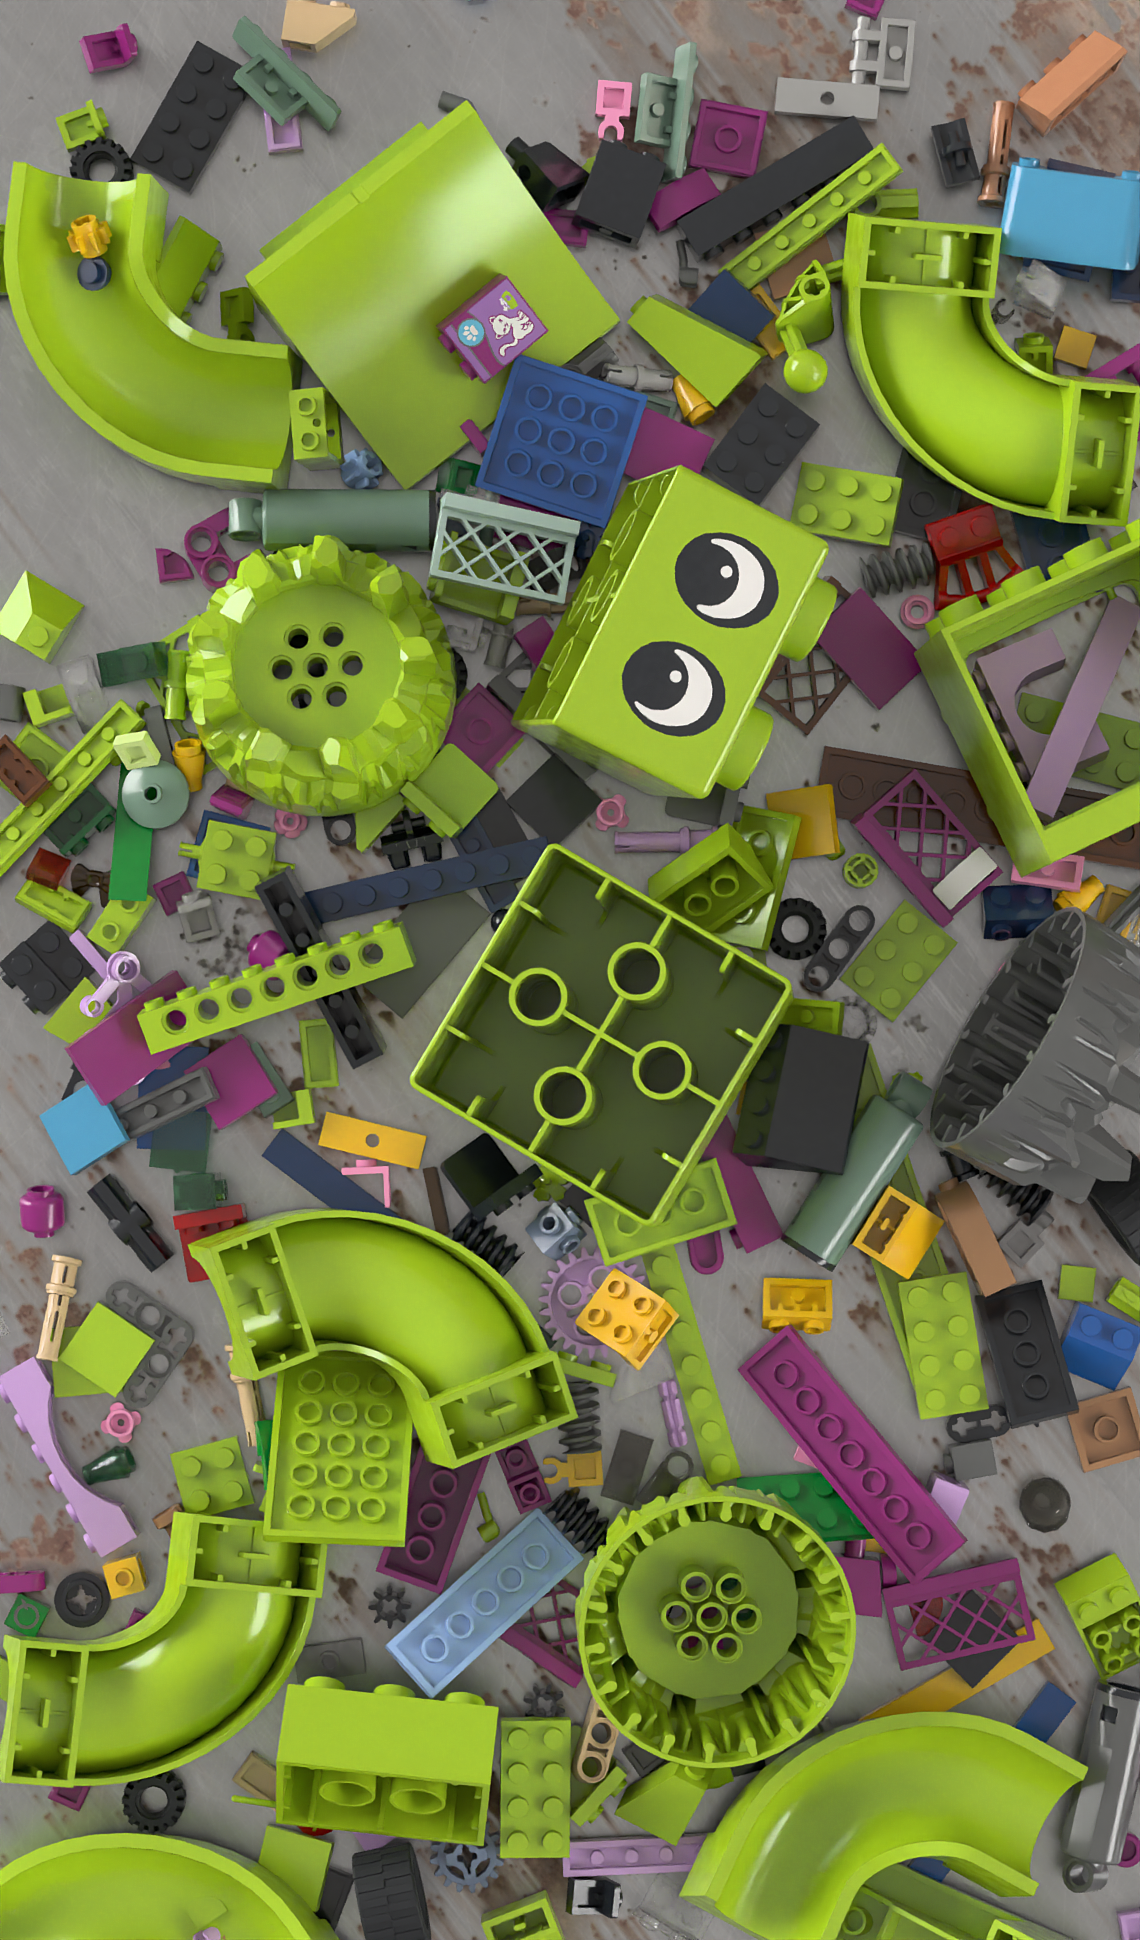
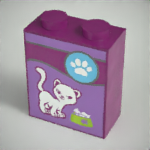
M501 273L436 325L437 329L441 332L438 340L450 354L455 351L463 361L459 364V367L471 381L476 378L484 384L549 331L509 278Z

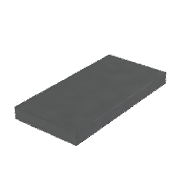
M465 891L410 903L393 923L396 924L403 921L416 957L415 965L363 983L362 985L403 1019L491 913ZM375 944L367 953V956L371 959H380L383 957V950L379 945Z

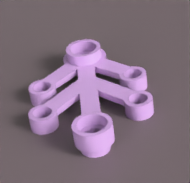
M118 951L108 959L106 964L107 978L93 996H85L80 1002V1010L84 1015L93 1018L100 1016L104 1010V1003L117 988V1001L103 1018L104 1020L132 1000L131 985L139 992H143L152 985L140 974V964L134 954L127 951ZM121 962H124L125 970L119 974L118 967ZM91 1001H95V1009L92 1012H89V1003ZM144 1078L137 1082L135 1085L140 1084L144 1080Z

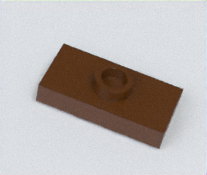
M5 734L0 739V780L28 808L52 783L9 736Z

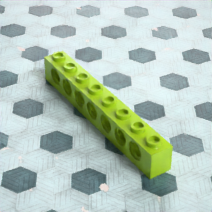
M389 919L373 925L374 931L361 935L359 930L339 937L341 942L328 946L327 942H321L308 947L307 954L295 957L294 953H288L274 959L275 965L262 968L261 964H256L241 971L242 976L230 979L228 975L220 976L209 981L210 987L197 991L196 986H191L176 992L177 998L164 1001L163 997H159L144 1003L145 1009L139 1012L137 1018L151 1055L413 967L416 957L403 921L394 924L393 920ZM372 943L379 945L383 950V957L380 959L369 958L365 952V946ZM335 955L346 956L350 961V968L338 970L333 965L332 958ZM303 966L313 967L317 972V979L315 981L304 980L300 975V968ZM270 977L281 979L284 983V991H271L267 985V979ZM238 988L247 989L252 996V1001L249 1003L239 1002L235 998V990ZM205 999L214 1000L219 1006V1013H206L202 1007V1001ZM173 1010L181 1011L186 1017V1024H174L170 1019V1012Z

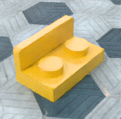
M763 1278L762 1329H769L773 1333H779L787 1325H792L795 1330H802L812 1335L830 1331L832 1323V1280Z

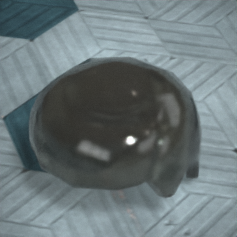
M1042 1476L1032 1479L1022 1488L1019 1510L1027 1526L1031 1529L1047 1533L1058 1530L1067 1522L1071 1512L1072 1501L1064 1484L1054 1477Z

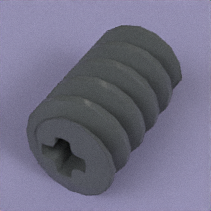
M927 542L922 543L921 553L915 545H910L908 556H906L903 549L897 548L894 559L888 551L882 552L881 562H879L876 555L870 554L868 565L859 557L863 582L873 599L876 598L878 587H881L886 596L890 594L891 584L896 586L899 593L903 592L904 581H908L912 589H916L917 578H921L926 586H930V578L934 574L933 559Z
M591 1381L567 1382L579 1418L558 1426L559 1431L568 1433L567 1437L559 1440V1444L569 1447V1450L562 1454L594 1453L602 1449L601 1443L592 1441V1439L601 1436V1430L591 1427L600 1422V1416L590 1413L600 1408L599 1402L589 1399L599 1394L598 1388L589 1386L590 1383H593Z

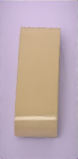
M593 1695L591 1696L571 1766L575 1779L586 1784L599 1782L605 1777L619 1734V1730L605 1716ZM596 1724L603 1725L607 1731V1738L602 1744L596 1742L592 1737V1729ZM587 1757L592 1758L597 1764V1772L593 1777L586 1776L582 1771V1763Z

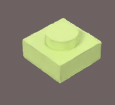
M147 731L115 737L113 747L127 770L158 765L161 754Z

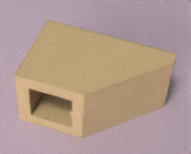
M287 0L281 35L283 48L290 47L294 50L318 53L356 25L357 16L355 9H351L349 4L339 1H331L330 5L316 3L317 0Z

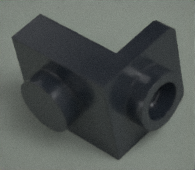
M607 1877L568 1878L565 1912L571 1915H604L610 1919L618 1918L619 1908L623 1901L621 1885Z

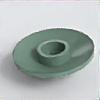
M159 760L158 765L132 769L125 778L122 787L123 805L128 815L141 826L153 829L168 827L177 822L188 807L190 790L187 779L182 771L170 762ZM151 787H154L158 792L154 800H150L147 796V792Z

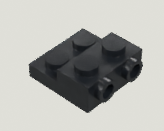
M49 920L0 961V967L3 969L0 972V977L11 989L18 986L26 996L22 1001L35 1015L39 1011L44 1015H49L74 991L84 977L89 978L96 972L69 940L70 937L60 926Z

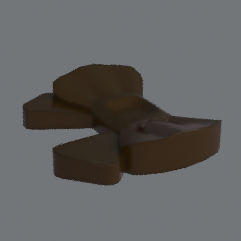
M81 863L76 864L70 878L73 893L82 897L89 886L99 888L101 907L105 908L110 901L108 896L111 870L103 873L101 871L89 870Z

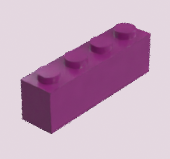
M726 1114L702 1154L701 1159L703 1162L713 1158L717 1160L737 1224L733 1225L734 1228L728 1232L736 1249L743 1247L748 1254L781 1238L783 1232L752 1166H746L732 1153L736 1132Z

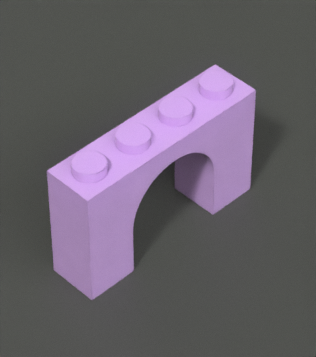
M1052 628L976 659L974 672L971 673L978 691L983 690L988 700L985 705L992 721H998L1002 730L1000 737L1007 752L1012 751L1017 761L1014 764V768L1022 783L1026 782L1027 785L1050 735L1041 734L1028 728L1019 718L1014 701L1017 692L1026 684L1063 669L1066 657ZM1096 721L1074 772L1106 760L1110 749Z

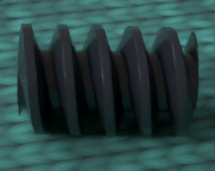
M982 1170L978 1176V1179L986 1175L990 1177L986 1185L988 1189L997 1184L1000 1186L996 1194L997 1198L1006 1194L1010 1196L1006 1204L1008 1208L1017 1203L1020 1205L1016 1216L1020 1217L1026 1213L1030 1214L1026 1223L1027 1226L1035 1222L1047 1209L1054 1193L1049 1189L1041 1191L1042 1186L1037 1183L1026 1186L1013 1185L985 1170Z
M469 1211L451 1231L454 1233L452 1240L457 1243L463 1241L465 1248L470 1251L473 1250L475 1255L483 1259L504 1277L524 1253L515 1256L518 1247L516 1243L505 1247L508 1236L503 1234L495 1238L497 1226L494 1224L484 1229L487 1217L478 1222L477 1219H473L474 1215Z
M578 1487L570 1490L566 1489L542 1513L545 1515L555 1511L556 1514L551 1523L555 1525L564 1521L565 1525L561 1533L564 1535L574 1531L575 1534L571 1543L574 1545L584 1541L585 1544L580 1553L584 1555L593 1551V1557H595L599 1546L607 1544L608 1530L605 1529L609 1519L606 1516L596 1520L600 1511L597 1506L586 1510L590 1502L588 1497L576 1500L581 1491Z

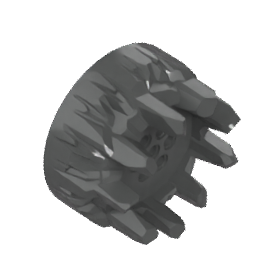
M1077 907L1061 909L1037 926L1022 941L995 975L969 1016L953 1047L941 1075L932 1105L930 1134L933 1142L938 1147L1013 1185L1026 1186L1037 1183L1079 1204H1082L1088 1198L1096 1178L1102 1181H1129L1132 1155L1099 1123L1103 1119L1101 1113L1114 1104L1123 1106L1140 1115V1077L1128 1069L1140 1053V947Z

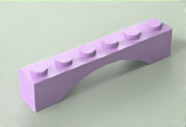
M35 1355L0 1376V1395L7 1404L12 1402L18 1414L14 1415V1418L24 1434L29 1432L35 1444L31 1447L40 1463L46 1461L52 1472L49 1475V1479L58 1493L63 1491L69 1501L66 1508L75 1523L81 1522L86 1534L83 1535V1538L92 1553L98 1552L102 1558L138 1537L141 1532L124 1503L109 1498L91 1487L76 1473L66 1459L57 1440L53 1422L54 1382L42 1360L36 1358Z

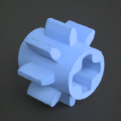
M364 448L360 452L354 449L344 456L346 462L340 465L341 477L348 487L352 489H373L379 485L377 478L383 475L381 460L375 453Z

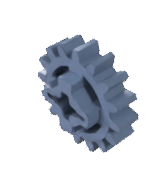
M489 1821L486 1822L484 1846L467 1845L469 1851L474 1853L470 1867L465 1856L460 1855L462 1854L464 1844L456 1843L454 1847L444 1850L447 1842H431L430 1849L438 1852V1854L430 1857V1864H439L434 1875L436 1877L443 1874L446 1876L444 1881L445 1887L455 1882L457 1883V1892L460 1893L463 1886L468 1885L471 1893H475L477 1883L480 1882L484 1888H487L489 1885L488 1876L495 1879L498 1878L499 1872L494 1866H503L504 1859L497 1856L500 1853V1844H495L500 1837L499 1831L491 1834L488 1832L490 1828ZM490 1858L485 1869L477 1874L479 1863ZM449 1866H456L463 1872V1875L455 1873Z

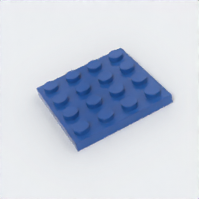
M520 354L514 360L475 486L606 529L649 396Z

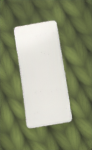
M978 847L933 889V893L951 910L979 882L996 869L997 864L981 847Z

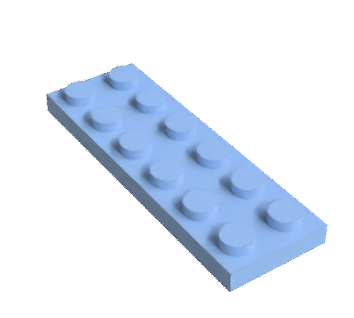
M536 1508L384 1647L424 1693L432 1699L584 1558L551 1523L546 1515L539 1508Z

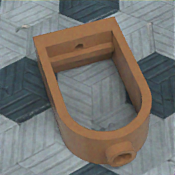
M954 1177L939 1184L938 1187L941 1192L934 1195L937 1206L978 1294L987 1297L1017 1283L969 1183L966 1180L959 1183L957 1177Z

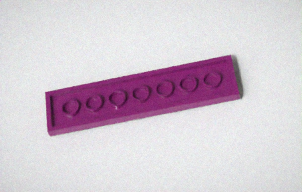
M787 1325L737 1369L913 1586L921 1582L968 1541L792 1325Z

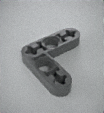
M118 1281L107 1289V1305L156 1340L123 1389V1397L129 1406L143 1408L154 1400L194 1340L195 1332L189 1322L128 1281ZM124 1287L129 1290L127 1297L134 1302H137L138 1296L144 1299V1302L136 1307L134 1316L128 1313L132 1308L131 1305L126 1302L120 1305L115 1303L117 1298L113 1294L115 1289L120 1291ZM146 1306H153L159 1311L160 1319L153 1326H148L141 1320V1311ZM182 1326L186 1329L184 1336L188 1339L186 1342L179 1341L172 1350L179 1353L175 1358L169 1350L159 1347V1344L163 1341L167 1346L173 1339V1335L170 1333L171 1328L177 1330ZM162 1354L167 1358L169 1366L164 1373L159 1374L151 1370L149 1361L153 1355ZM143 1370L150 1378L158 1380L159 1383L155 1386L151 1381L145 1389L148 1398H140L136 1401L132 1398L134 1391L131 1390V1386L138 1387L142 1384L146 1377L139 1374Z

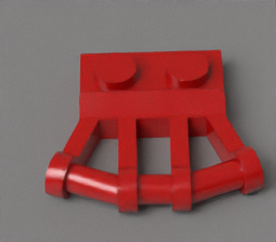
M986 503L924 525L936 564L934 609L936 611H941L975 594L980 604L988 602L986 596L1002 588L1000 585L1002 582L1024 571L1003 546V537L1000 535L992 504ZM990 551L995 552L1009 571L997 583L995 582L987 554ZM973 557L977 558L985 586L984 589L975 592L965 560ZM954 564L962 595L947 594L948 569L950 565Z

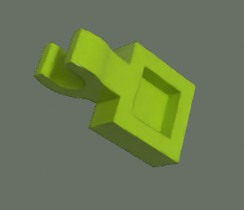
M239 287L220 292L221 326L228 327L227 339L255 342L254 335L247 326L249 323H254V304L250 289L248 287Z

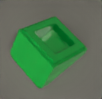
M449 458L439 466L436 492L441 494L450 492L476 498L478 487L475 486L481 465Z

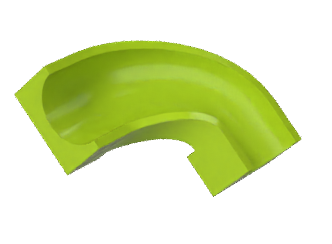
M13 161L4 235L3 260L6 288L13 315L24 343L39 370L56 393L82 420L113 445L136 460L165 474L190 482L216 486L221 490L263 494L265 489H288L293 448L289 390L300 389L303 360L289 345L211 337L191 328L177 316L162 292L156 271V262L161 263L169 193L151 174L137 173V179L126 182H100L56 175L35 168L26 162ZM89 214L95 215L99 222L106 220L112 236L109 237L111 242L107 244V251L100 255L109 264L112 276L108 285L99 291L86 290L79 283L77 270L84 257L80 254V251L72 253L66 238L69 236L68 231L72 229L71 223L75 219Z
M314 1208L270 1214L187 1244L192 1258L201 1264L209 1276L225 1312L233 1345L232 1360L228 1361L232 1375L256 1381L319 1356L318 1352L343 1350L365 1357L387 1371L400 1386L427 1462L454 1469L579 1418L558 1354L555 1351L549 1350L541 1329L525 1302L511 1285L483 1259L461 1244L434 1230L407 1220L378 1213L334 1208Z
M914 1712L870 1718L842 1725L813 1736L789 1749L764 1767L742 1789L728 1807L715 1832L707 1833L679 1897L758 1940H835L851 1903L864 1882L880 1870L908 1859L925 1857L943 1861V1866L999 1897L1034 1896L1039 1883L1032 1880L1030 1863L1039 1832L1060 1797L1071 1786L1084 1780L1088 1767L1006 1723L977 1715L956 1712Z

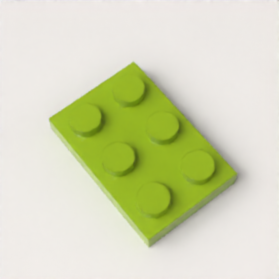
M802 462L790 522L816 536L891 548L904 480L898 477Z
M904 899L839 980L893 1023L958 942Z

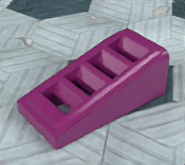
M223 784L211 795L209 802L211 806L242 820H247L255 798Z

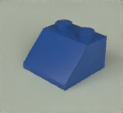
M1075 1301L1060 1338L1068 1371L1115 1391L1132 1363L1139 1346L1140 1327Z

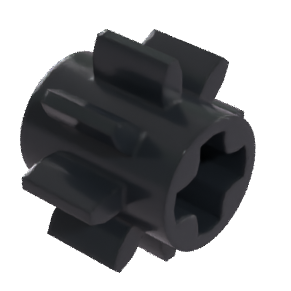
M391 1583L388 1584L387 1591L383 1594L375 1589L373 1594L378 1599V1602L368 1605V1609L377 1611L374 1623L376 1624L382 1619L387 1621L389 1629L392 1628L393 1621L397 1618L405 1623L406 1617L402 1613V1609H410L412 1606L410 1602H403L402 1597L406 1590L402 1589L399 1593L392 1591ZM385 1599L388 1602L393 1599L396 1600L395 1609L397 1612L395 1613L392 1610H389L387 1613L382 1610L384 1607L382 1600Z
M548 1682L546 1688L539 1689L536 1684H533V1696L527 1695L523 1698L524 1702L531 1704V1708L527 1709L525 1716L530 1717L534 1714L535 1717H555L556 1711L560 1713L565 1712V1707L557 1704V1701L564 1696L563 1691L555 1694L551 1691V1682ZM543 1697L545 1701L552 1700L549 1711H546L543 1707L536 1708L538 1706V1698Z

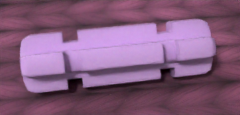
M674 1379L662 1380L658 1382L657 1386L659 1396L663 1398L661 1406L666 1429H669V1433H667L669 1445L671 1447L684 1446L688 1441L686 1431L682 1428L684 1421L679 1397L676 1398L678 1393L676 1382Z

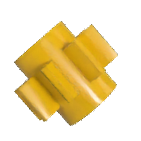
M89 214L81 216L71 223L72 229L68 231L69 236L66 238L72 253L80 251L84 258L90 259L98 257L107 251V244L111 242L109 237L112 236L106 220L99 222L95 215Z

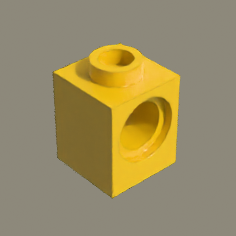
M140 1552L109 1560L102 1566L112 1600L143 1591L150 1585Z

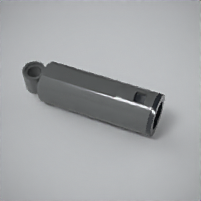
M1103 1679L1096 1681L1078 1761L1087 1766L1088 1771L1083 1781L1073 1785L1060 1841V1849L1073 1857V1859H1070L1065 1864L1062 1878L1066 1887L1074 1893L1101 1890L1108 1881L1109 1872L1106 1865L1114 1866L1121 1862L1140 1779V1687ZM1084 1867L1088 1870L1089 1879L1087 1883L1084 1881L1082 1876V1870Z

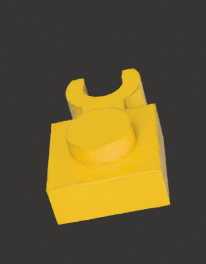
M601 1450L594 1453L567 1454V1461L564 1462L552 1456L543 1459V1464H553L557 1467V1473L554 1476L544 1477V1482L547 1484H555L562 1477H568L569 1487L603 1485Z

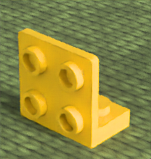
M614 1268L575 1320V1324L616 1351L628 1365L639 1371L679 1314L665 1299Z

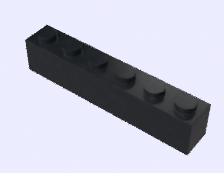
M853 115L679 219L676 229L697 263L703 259L710 262L725 252L723 247L735 241L736 245L743 243L754 235L753 229L763 223L766 227H769L783 218V211L792 206L795 210L812 197L813 193L823 189L874 148Z
M290 865L261 879L254 888L289 953H294L295 957L307 954V948L321 942H327L328 946L332 945ZM335 955L332 958L335 968L346 970L339 956ZM303 966L300 968V973L304 980L315 981L317 979V972L313 967ZM355 986L315 999L352 1069L384 1054L387 1045Z

